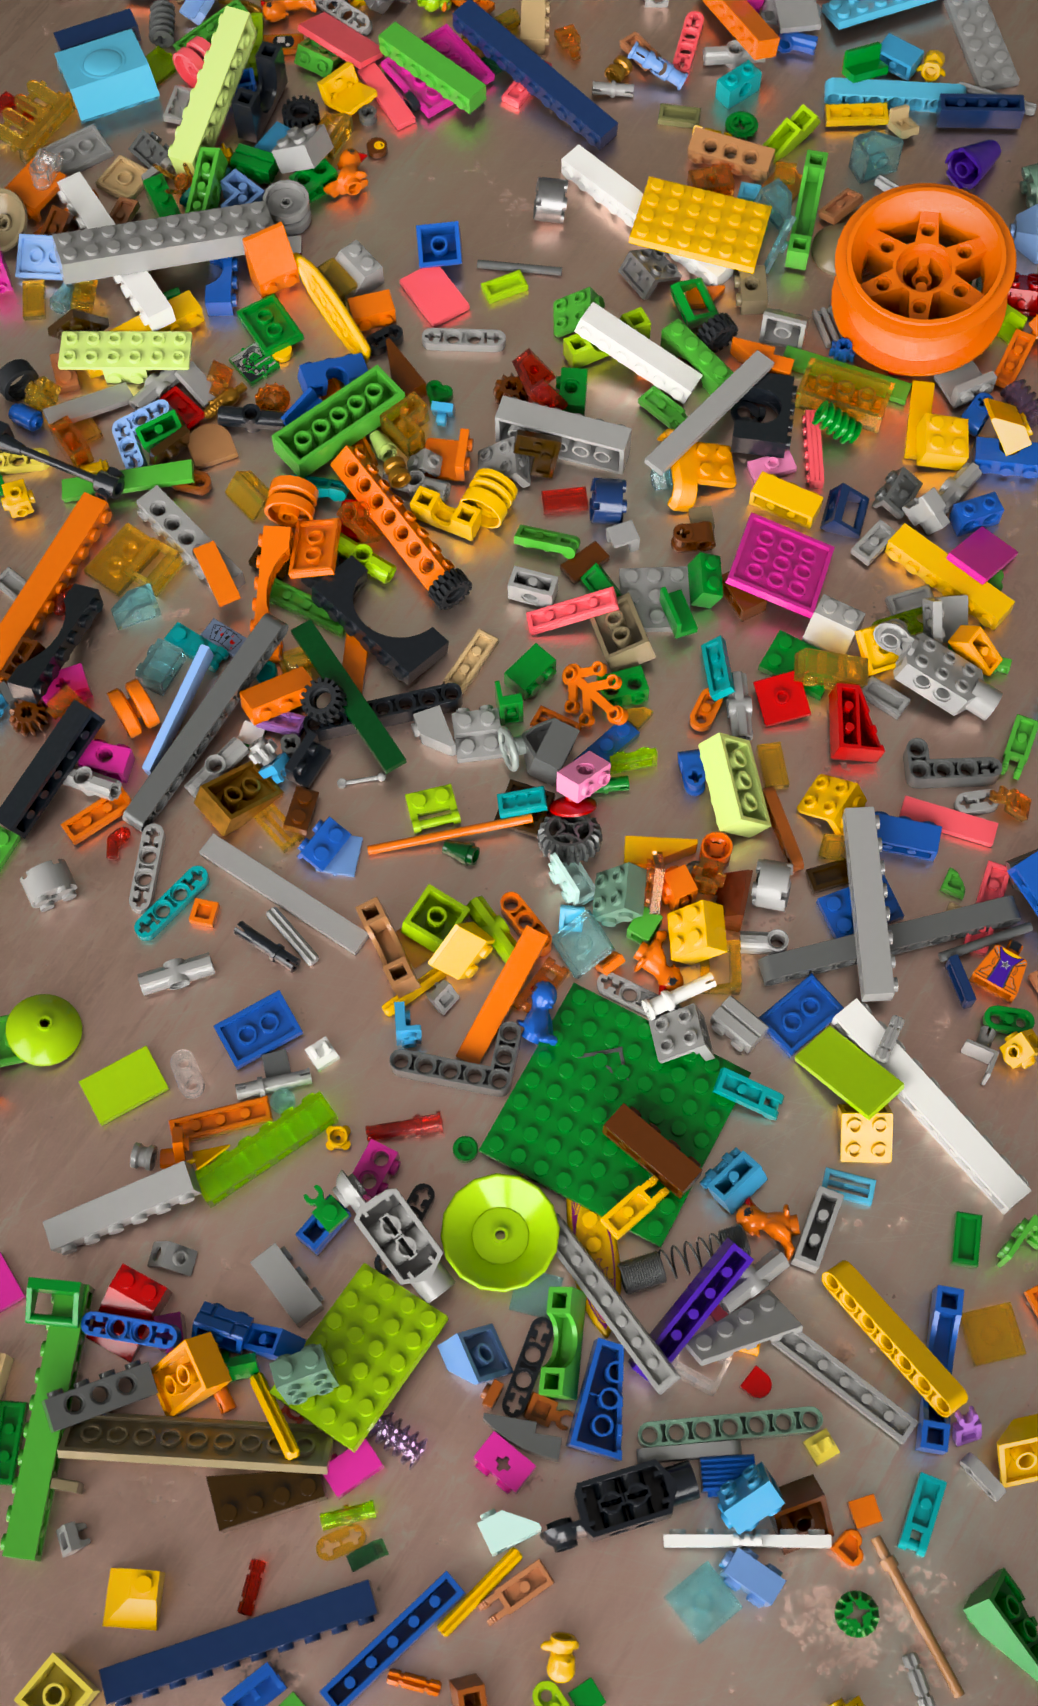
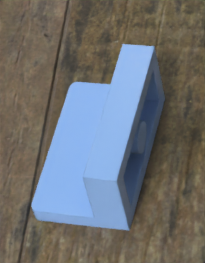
M185 0L179 12L199 26L215 0Z

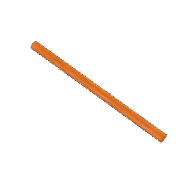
M532 813L369 845L367 850L369 855L533 823Z

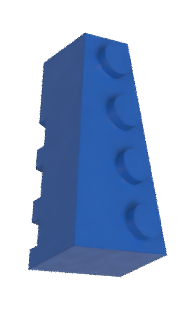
M602 1338L594 1340L566 1442L567 1447L616 1462L622 1460L623 1345Z

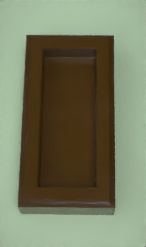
M846 858L806 869L805 871L813 894L849 884Z

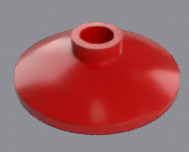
M563 796L554 800L549 805V811L560 817L584 816L592 813L597 808V802L590 797L576 803Z

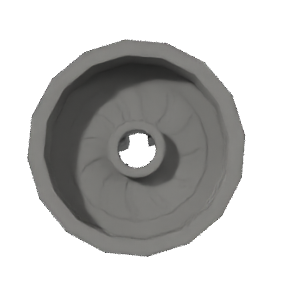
M280 180L271 184L265 190L263 201L267 205L273 223L282 222L287 236L299 235L309 227L312 220L309 194L303 185L292 180Z

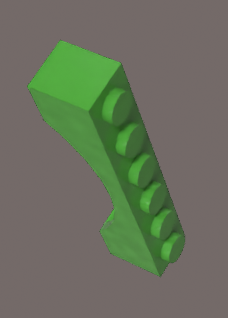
M807 150L785 267L806 270L828 158L827 152Z

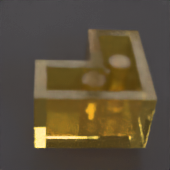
M414 391L379 415L381 430L408 459L425 448V432L420 427L429 421L428 405Z

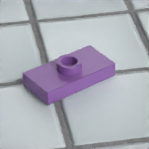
M287 712L259 723L256 727L283 735L296 734L300 738L304 731L303 721L306 716Z

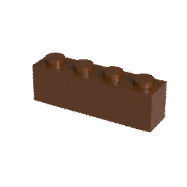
M623 1103L603 1125L602 1133L652 1176L655 1175L659 1182L681 1199L700 1178L702 1173L700 1163L692 1156L687 1157L680 1151V1146L675 1141L664 1138L656 1125L645 1122L636 1108L628 1107Z

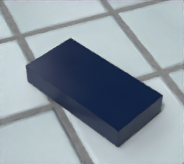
M958 954L950 956L945 964V968L963 1009L972 1007L976 1001V996Z

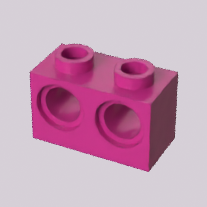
M373 1139L370 1140L353 1171V1174L362 1186L363 1182L368 1178L376 1180L373 1188H365L367 1193L363 1197L369 1200L388 1189L389 1184H387L389 1177L391 1174L395 1176L401 1165L397 1151ZM379 1156L389 1158L384 1166L376 1165L375 1160Z

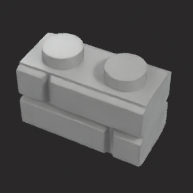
M731 995L713 1013L710 1023H712L711 1027L720 1036L725 1034L732 1040L730 1043L736 1050L740 1052L744 1050L748 1054L766 1035L769 1029L767 1024Z

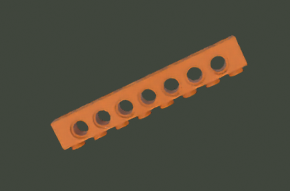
M346 445L330 463V466L425 588L430 590V585H434L432 582L438 580L439 575L443 576L445 571L448 570L450 572L452 568H455L454 564L444 558L441 554V548L428 537L429 533L427 530L419 526L415 521L417 519L416 516L404 507V501L392 492L390 483L381 478L378 474V468L366 459V453L359 447L354 448Z

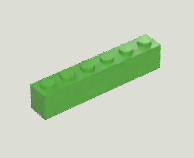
M397 22L391 24L378 36L379 49L384 56H388L397 65L408 70L414 77H418L425 82L428 87L435 89L444 98L455 103L459 109H463L471 114L486 100V85Z

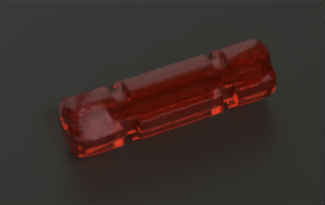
M252 1559L248 1568L250 1573L246 1576L241 1594L243 1599L239 1602L237 1609L239 1614L246 1616L253 1614L255 1606L253 1601L257 1599L262 1580L260 1575L264 1573L266 1565L262 1560Z

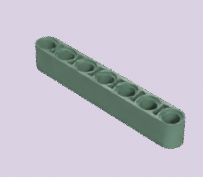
M807 1406L650 1421L640 1426L637 1440L641 1447L648 1448L806 1435L814 1433L821 1427L823 1416L819 1409ZM809 1413L815 1417V1427H808L804 1424V1414ZM778 1416H784L789 1420L790 1426L788 1429L782 1430L777 1426L776 1418ZM756 1418L762 1422L763 1430L761 1432L751 1430L749 1426L751 1419ZM725 1421H731L736 1425L737 1430L735 1434L728 1435L723 1431L722 1426ZM698 1424H706L709 1427L710 1435L708 1437H700L696 1433V1426ZM673 1426L680 1427L683 1430V1438L680 1440L672 1439L669 1435V1429ZM645 1429H652L656 1432L657 1439L654 1442L649 1443L643 1439L642 1432Z

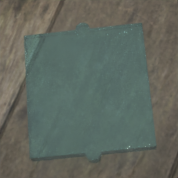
M543 1273L528 1286L512 1290L513 1294L509 1310L536 1317H546L550 1320L547 1315L549 1287H562L564 1278Z

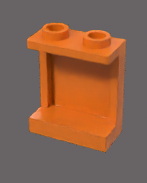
M34 157L5 189L13 191L22 199L27 210L28 219L40 222L42 220L40 211L60 191L57 182L66 178L67 175Z

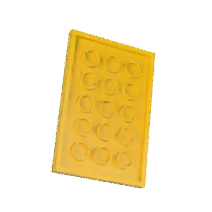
M649 176L629 237V243L753 274L772 206Z

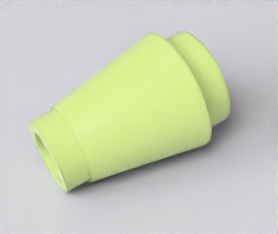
M377 430L370 434L369 439L379 460L385 462L387 459L397 455L396 445L380 431Z

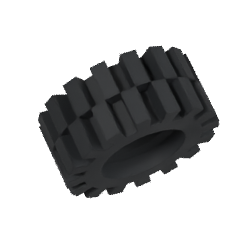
M299 95V99H296L294 96L292 101L288 99L286 101L287 104H283L282 116L285 126L289 128H304L309 124L320 125L318 104L315 103L313 98L310 100L309 96H306L303 99V96ZM301 113L308 114L306 117L303 118L294 117L295 115Z
M722 312L719 315H714L713 319L710 317L707 323L704 322L702 324L703 328H699V333L696 336L713 353H717L718 349L720 351L723 350V347L725 345L727 347L733 337L737 336L738 328L727 313Z
M452 568L450 572L448 570L445 571L443 576L439 575V579L432 582L434 585H430L428 594L439 609L447 610L448 607L449 609L453 608L454 604L458 605L460 600L463 601L465 595H469V591L472 590V583L461 569Z
M320 677L317 678L318 682L313 679L310 681L311 687L308 685L304 687L307 689V692L302 691L301 696L304 697V699H300L301 704L304 705L302 709L317 722L320 721L326 724L329 721L332 723L334 722L333 717L339 719L341 716L338 713H344L345 709L342 705L347 706V701L344 700L347 696L343 692L344 690L333 680L331 681L326 677L324 680ZM323 693H330V703L325 708H318L316 702L319 696Z

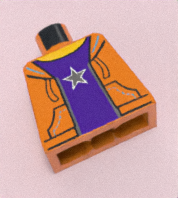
M1010 940L1006 948L995 945L975 969L969 981L1011 1004L1019 991L1027 966V960L1019 956L1023 949L1022 944Z

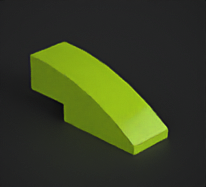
M802 104L790 119L786 117L763 146L775 149L774 163H776L801 144L821 122L815 113Z

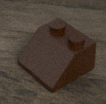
M813 1474L779 1487L785 1504L782 1505L778 1513L769 1516L776 1535H780L781 1529H796L797 1535H808L809 1529L825 1530V1535L835 1536L825 1494ZM781 1548L784 1555L802 1549Z

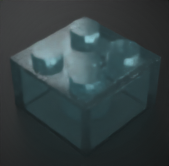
M708 1561L703 1563L663 1597L697 1644H701L743 1608Z

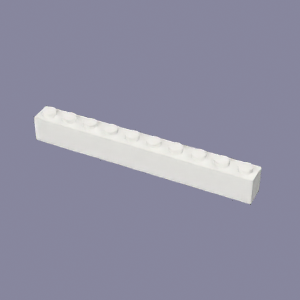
M578 144L561 159V173L566 179L578 185L582 191L591 195L596 202L603 204L612 214H616L628 226L633 227L644 193ZM667 253L674 261L683 265L688 272L702 278L707 286L723 285L733 276L734 269Z
M80 171L57 182L60 189L57 192L63 204L67 203L68 211L76 216L75 220L80 230L116 225ZM148 271L113 277L116 284H121L120 288L124 296L131 298L130 303L134 311L140 312L139 316L144 326L149 325L152 331H157L176 321L172 306Z
M856 998L834 1016L831 1024L840 1034L904 1083V1089L897 1097L1003 1215L1032 1191L1028 1187L1029 1183L1021 1174H1016L1011 1168L1010 1161L1004 1155H999L995 1151L991 1140L987 1136L981 1135L975 1129L976 1125L973 1120L966 1115L964 1116L957 1109V1103L950 1096L946 1097L940 1090L939 1083L924 1073L921 1063L915 1058L912 1059L905 1052L906 1048L899 1040L896 1041L893 1050L890 1051L891 1054L886 1063H882L874 1058L887 1026L872 1016V1011L866 1003H861Z

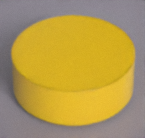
M290 345L271 356L279 363L287 362L293 355L292 347Z

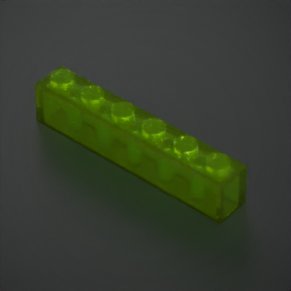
M320 1091L316 1094H308L302 1099L300 1105L295 1108L290 1107L281 1113L279 1119L273 1123L272 1121L265 1123L254 1136L244 1137L238 1142L236 1148L231 1151L226 1150L216 1157L215 1162L195 1171L202 1192L201 1195L210 1208L326 1131L329 1126L339 1122L336 1113Z

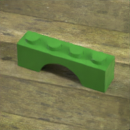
M679 318L662 329L660 346L675 357L684 358L696 371L703 375L701 377L702 386L710 395L734 373Z
M549 1287L547 1315L553 1326L554 1345L549 1361L541 1367L539 1395L555 1400H577L586 1295L583 1291L574 1287Z

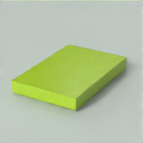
M147 1046L79 1081L101 1126L170 1090Z

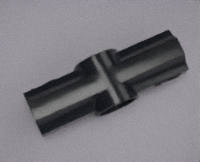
M247 404L244 407L220 405L218 409V425L242 427L251 433H256L261 429L279 431L285 427L281 417L286 411L260 409L256 404Z

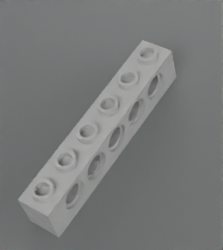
M156 485L136 500L139 508L137 511L138 515L144 522L149 521L152 524L153 531L158 536L162 535L167 545L173 551L176 549L180 553L179 556L186 565L191 564L194 567V572L201 580H206L193 549L212 540ZM217 546L236 588H240L246 583L243 572Z

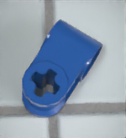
M988 393L977 394L960 417L968 419L969 434L974 437L979 435L990 417L983 401L985 398L994 400Z
M694 749L678 752V764L686 793L691 796L701 795L705 790L706 775L703 762L700 759V750Z

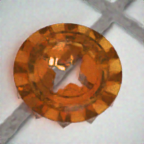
M276 382L273 385L266 383L265 387L259 388L258 393L255 394V402L260 409L284 411L290 403V394L284 385L280 386ZM270 394H273V396L276 398V403H274L271 400V398H269Z

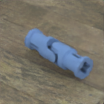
M636 41L627 57L629 60L632 58L642 64V68L650 69L652 74L661 80H667L674 84L679 91L689 75L687 72L684 74L676 69L673 63L663 57H656L654 51L651 50L649 52L640 46L638 41ZM664 63H667V69L665 73L659 75V72L663 69Z

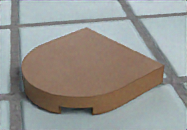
M204 424L197 427L190 434L188 449L196 470L238 457L230 433L221 425Z

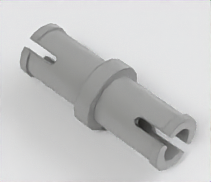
M611 80V82L593 81L592 95H610V98L615 96L633 98L634 84L616 83L614 80Z

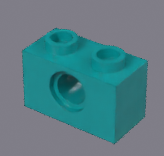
M747 60L717 79L715 98L728 110L760 90L762 72L750 60Z

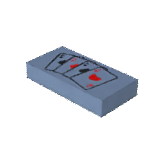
M215 618L200 635L213 644L226 649L232 658L247 639Z

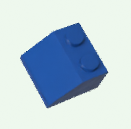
M458 221L416 225L420 269L462 264L461 230Z

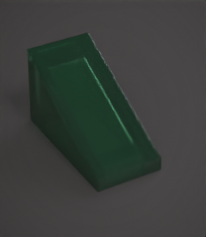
M381 1538L350 1553L346 1558L352 1572H355L389 1555Z

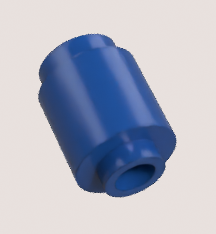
M14 403L9 410V419L14 424L34 432L43 424L41 411L26 404Z

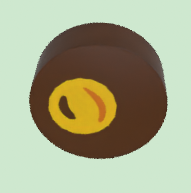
M375 137L367 142V153L370 157L380 159L387 154V142L383 138Z

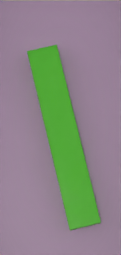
M787 345L783 357L794 359L792 371L905 405L912 383L841 361H834V359Z
M192 459L120 470L125 476L122 494L149 490L156 485L162 488L194 483V463ZM78 477L62 479V499L65 503L79 501L84 492L95 496L96 492L93 490V483Z

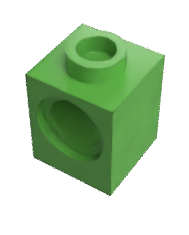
M644 906L643 916L634 918L627 928L626 937L640 945L643 941L650 945L653 937L662 925L663 916L655 908Z

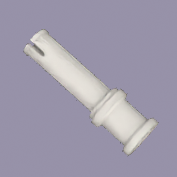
M709 972L670 992L663 990L660 992V995L650 1000H642V1006L647 1017L652 1021L656 1015L667 1010L671 1012L676 1008L677 1004L711 988H715L717 986L716 981H710L705 984V982L714 979L713 975Z

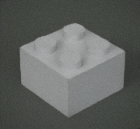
M309 124L304 128L293 127L289 129L287 135L277 141V145L271 152L281 173L284 174L315 168L334 146L324 124L316 126L315 124Z

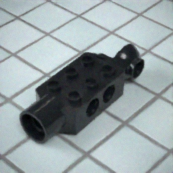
M656 1459L579 1482L576 1486L574 1500L580 1520L572 1522L571 1517H566L553 1521L546 1525L548 1530L540 1533L539 1536L546 1544L554 1548L555 1553L577 1547V1539L588 1537L592 1542L669 1519L672 1516L674 1506L700 1498L692 1466L689 1460L663 1467Z

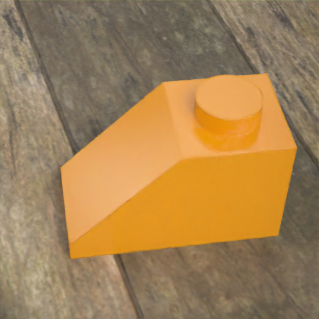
M960 625L948 640L956 654L982 669L983 674L986 676H990L1003 660L981 626Z

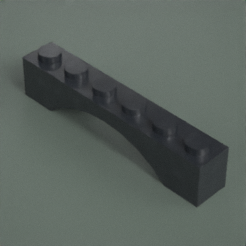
M76 583L73 584L64 598L65 619L58 636L40 654L18 665L8 679L7 684L13 698L38 704L47 693L49 686L57 678L59 671L65 662L69 660L75 647L80 644L81 638L87 629L91 627L97 614L102 611L104 604L99 589Z

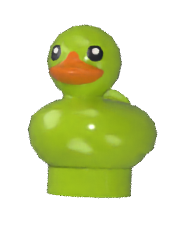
M417 0L418 6L424 7L428 12H435L438 8L445 12L450 10L452 6L451 0Z

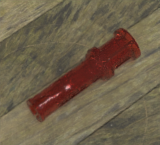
M441 1111L425 1116L415 1114L413 1119L365 1126L368 1142L371 1139L380 1140L411 1134L422 1137L425 1133H444Z

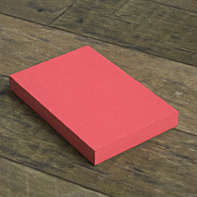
M441 267L421 268L399 280L401 287L433 328L470 309L469 303Z

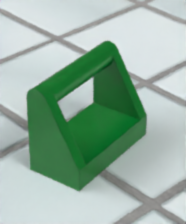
M702 278L680 281L670 285L671 296L685 325L690 330L701 326L704 322L707 323L710 317L713 319L714 315H719ZM697 287L708 309V313L694 315L684 292Z
M29 1277L26 1293L25 1323L79 1328L86 1286L81 1282ZM38 1293L74 1296L73 1317L34 1313Z

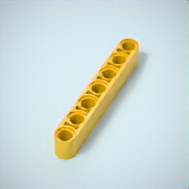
M842 1260L822 1274V1282L826 1289L939 1415L949 1417L967 1403L968 1395L962 1385L850 1262Z

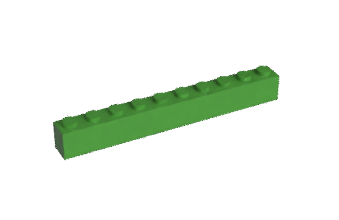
M84 1284L86 1286L81 1320L91 1310L95 1290L87 1284ZM52 1294L51 1303L54 1305L52 1314L49 1315L73 1317L74 1296ZM81 1321L79 1328L46 1325V1330H48L47 1339L42 1342L40 1356L43 1359L41 1367H38L35 1373L36 1393L32 1394L29 1403V1410L32 1411L30 1422L27 1421L24 1427L25 1446L24 1449L20 1450L18 1456L19 1476L15 1477L12 1485V1493L15 1494L13 1505H9L6 1514V1521L9 1522L7 1533L3 1534L0 1549L3 1550L2 1556L41 1562L55 1489L50 1488L52 1478L58 1477L61 1458H58L57 1449L65 1431L64 1428L51 1433L42 1401L48 1399L47 1393L62 1388L63 1392L74 1389L73 1384L77 1381L86 1336L81 1328ZM69 1397L66 1402L69 1411H71L73 1397Z

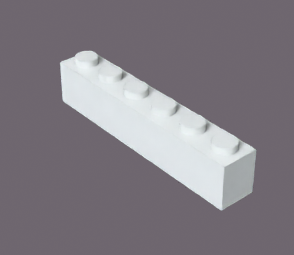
M592 302L581 317L574 331L682 404L687 401L703 376L594 302Z

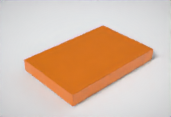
M340 518L296 522L288 572L290 579L335 574L342 525Z

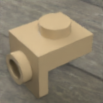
M907 104L889 110L888 129L900 139H907L910 136L919 134V125L909 118L910 107Z

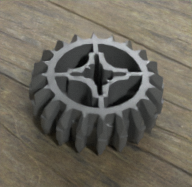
M552 814L551 817H545V821L540 823L537 833L538 846L543 856L550 859V854L555 852L561 862L567 863L568 866L574 862L579 865L580 861L588 862L589 857L595 858L596 852L600 851L603 840L600 824H598L596 818H591L590 814L579 817H560Z

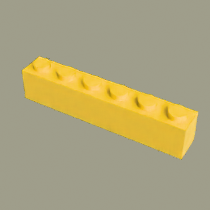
M190 290L168 300L172 306L176 321L157 331H186L205 321L202 308ZM137 316L109 331L152 330L149 325L144 326L140 316ZM86 370L91 379L103 375L102 370Z
M906 523L888 540L885 553L890 559L902 564L908 572L920 577L926 585L929 584L930 587L938 590L943 596L967 595L968 614L978 619L983 626L995 631L1011 613L1015 604L1014 600L988 582L983 585L947 560L948 553Z

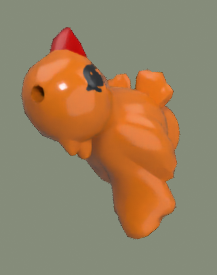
M315 0L261 1L263 16L269 22H279L281 19H284L285 16L289 15L286 11L309 9L313 13H317Z
M353 148L344 150L337 164V169L340 170L338 178L325 185L324 192L336 198L339 194L356 195L368 186V179H363L367 174L364 171L358 170L360 164L368 155L359 153Z
M665 930L657 931L650 945L643 941L633 957L638 960L634 972H638L643 968L648 973L654 975L659 984V995L663 990L670 992L684 985L680 969L676 968L675 964L671 965V967L667 965L666 956L662 948L663 941L668 937V932Z
M750 1197L747 1198L745 1204L736 1213L737 1224H741L744 1231L748 1232L751 1236L756 1234L757 1237H760V1230H764L772 1239L781 1244L783 1254L788 1261L791 1260L792 1255L795 1253L791 1236L800 1235L797 1214L790 1215L787 1204L784 1205L783 1212L767 1213L759 1209Z

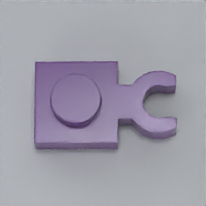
M969 1406V1412L964 1415L961 1414L960 1410H957L955 1412L957 1421L952 1423V1439L956 1446L982 1439V1423L974 1407Z

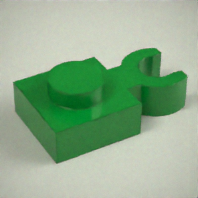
M315 1185L314 1188L318 1192V1197L310 1199L305 1194L304 1199L310 1206L317 1207L312 1211V1214L330 1234L349 1217V1214L332 1195L325 1200L322 1188Z

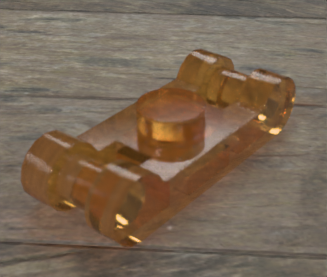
M549 956L523 992L516 998L512 1006L528 1014L532 1008V1005L527 1002L532 995L531 987L540 981H548L557 990L568 976L570 970L565 966L560 967L555 963L556 960ZM549 972L556 975L553 980L546 977Z

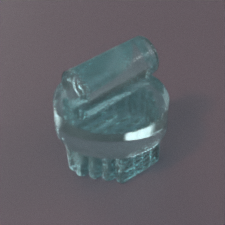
M671 467L662 476L653 469L651 470V483L655 491L672 489Z

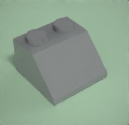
M358 240L353 241L338 252L325 274V278L346 301L347 298L368 294L384 283L383 267Z
M768 307L763 314L759 341L784 348L789 345L802 349L810 318L801 314H793Z
M824 594L811 617L802 641L843 662L856 638L854 631L861 629L866 613Z

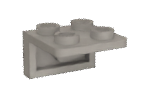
M972 360L955 370L936 374L934 379L952 407L957 408L973 401L979 393H992L997 376L994 371L982 375Z

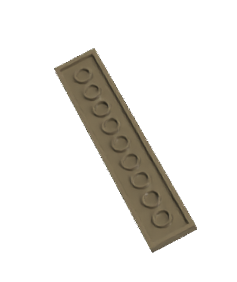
M107 1412L65 1428L57 1452L58 1458L328 1474L335 1439L315 1425L287 1423L300 1449V1455L297 1458L288 1460L285 1458L269 1422Z

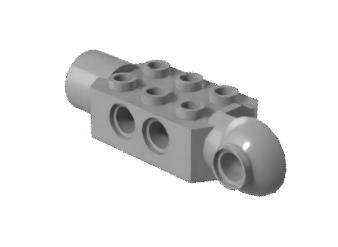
M891 619L875 627L873 637L876 643L882 649L899 656L893 670L894 679L953 716L968 710L985 721L995 710L1003 693L984 681L982 669L924 633L912 635L908 632L907 625L902 620Z
M343 1170L339 1172L336 1187L332 1191L345 1208L349 1205L356 1213L354 1222L400 1285L411 1283L422 1300L427 1303L432 1302L455 1283V1280L440 1261L443 1250L397 1188L386 1189L378 1196L376 1195L366 1202L363 1196L367 1191L353 1173L347 1176Z

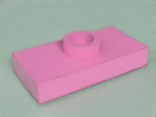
M790 450L785 451L784 458L766 456L747 462V467L754 484L762 471L774 474L777 477L797 471Z

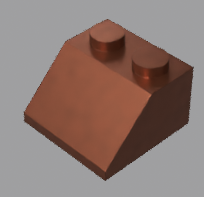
M753 870L722 873L720 882L715 881L712 895L717 896V904L723 905L726 930L740 932Z

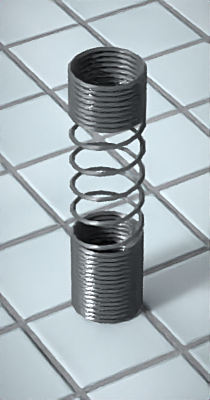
M736 1224V1226L724 1228V1230L721 1229V1231H718V1237L714 1233H710V1250L705 1241L698 1236L696 1239L697 1254L693 1246L688 1241H685L683 1245L684 1258L680 1250L675 1245H672V1264L662 1249L658 1252L655 1250V1252L640 1255V1257L618 1262L617 1267L621 1270V1282L626 1294H634V1292L646 1290L649 1287L667 1282L660 1252L664 1254L677 1280L673 1247L680 1255L688 1275L691 1273L686 1255V1243L693 1251L700 1269L703 1266L699 1252V1239L704 1244L711 1258L713 1256L712 1235L717 1240L719 1246L728 1237L750 1255V1245L742 1225Z

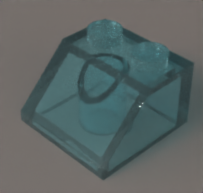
M874 130L854 137L849 168L859 184L876 179L880 174L884 176L897 171L904 143L901 138Z

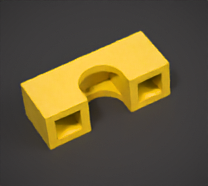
M419 486L410 502L411 512L416 516L417 520L473 541L482 524L481 509L461 501L457 508L450 507L441 500L440 493L423 486Z

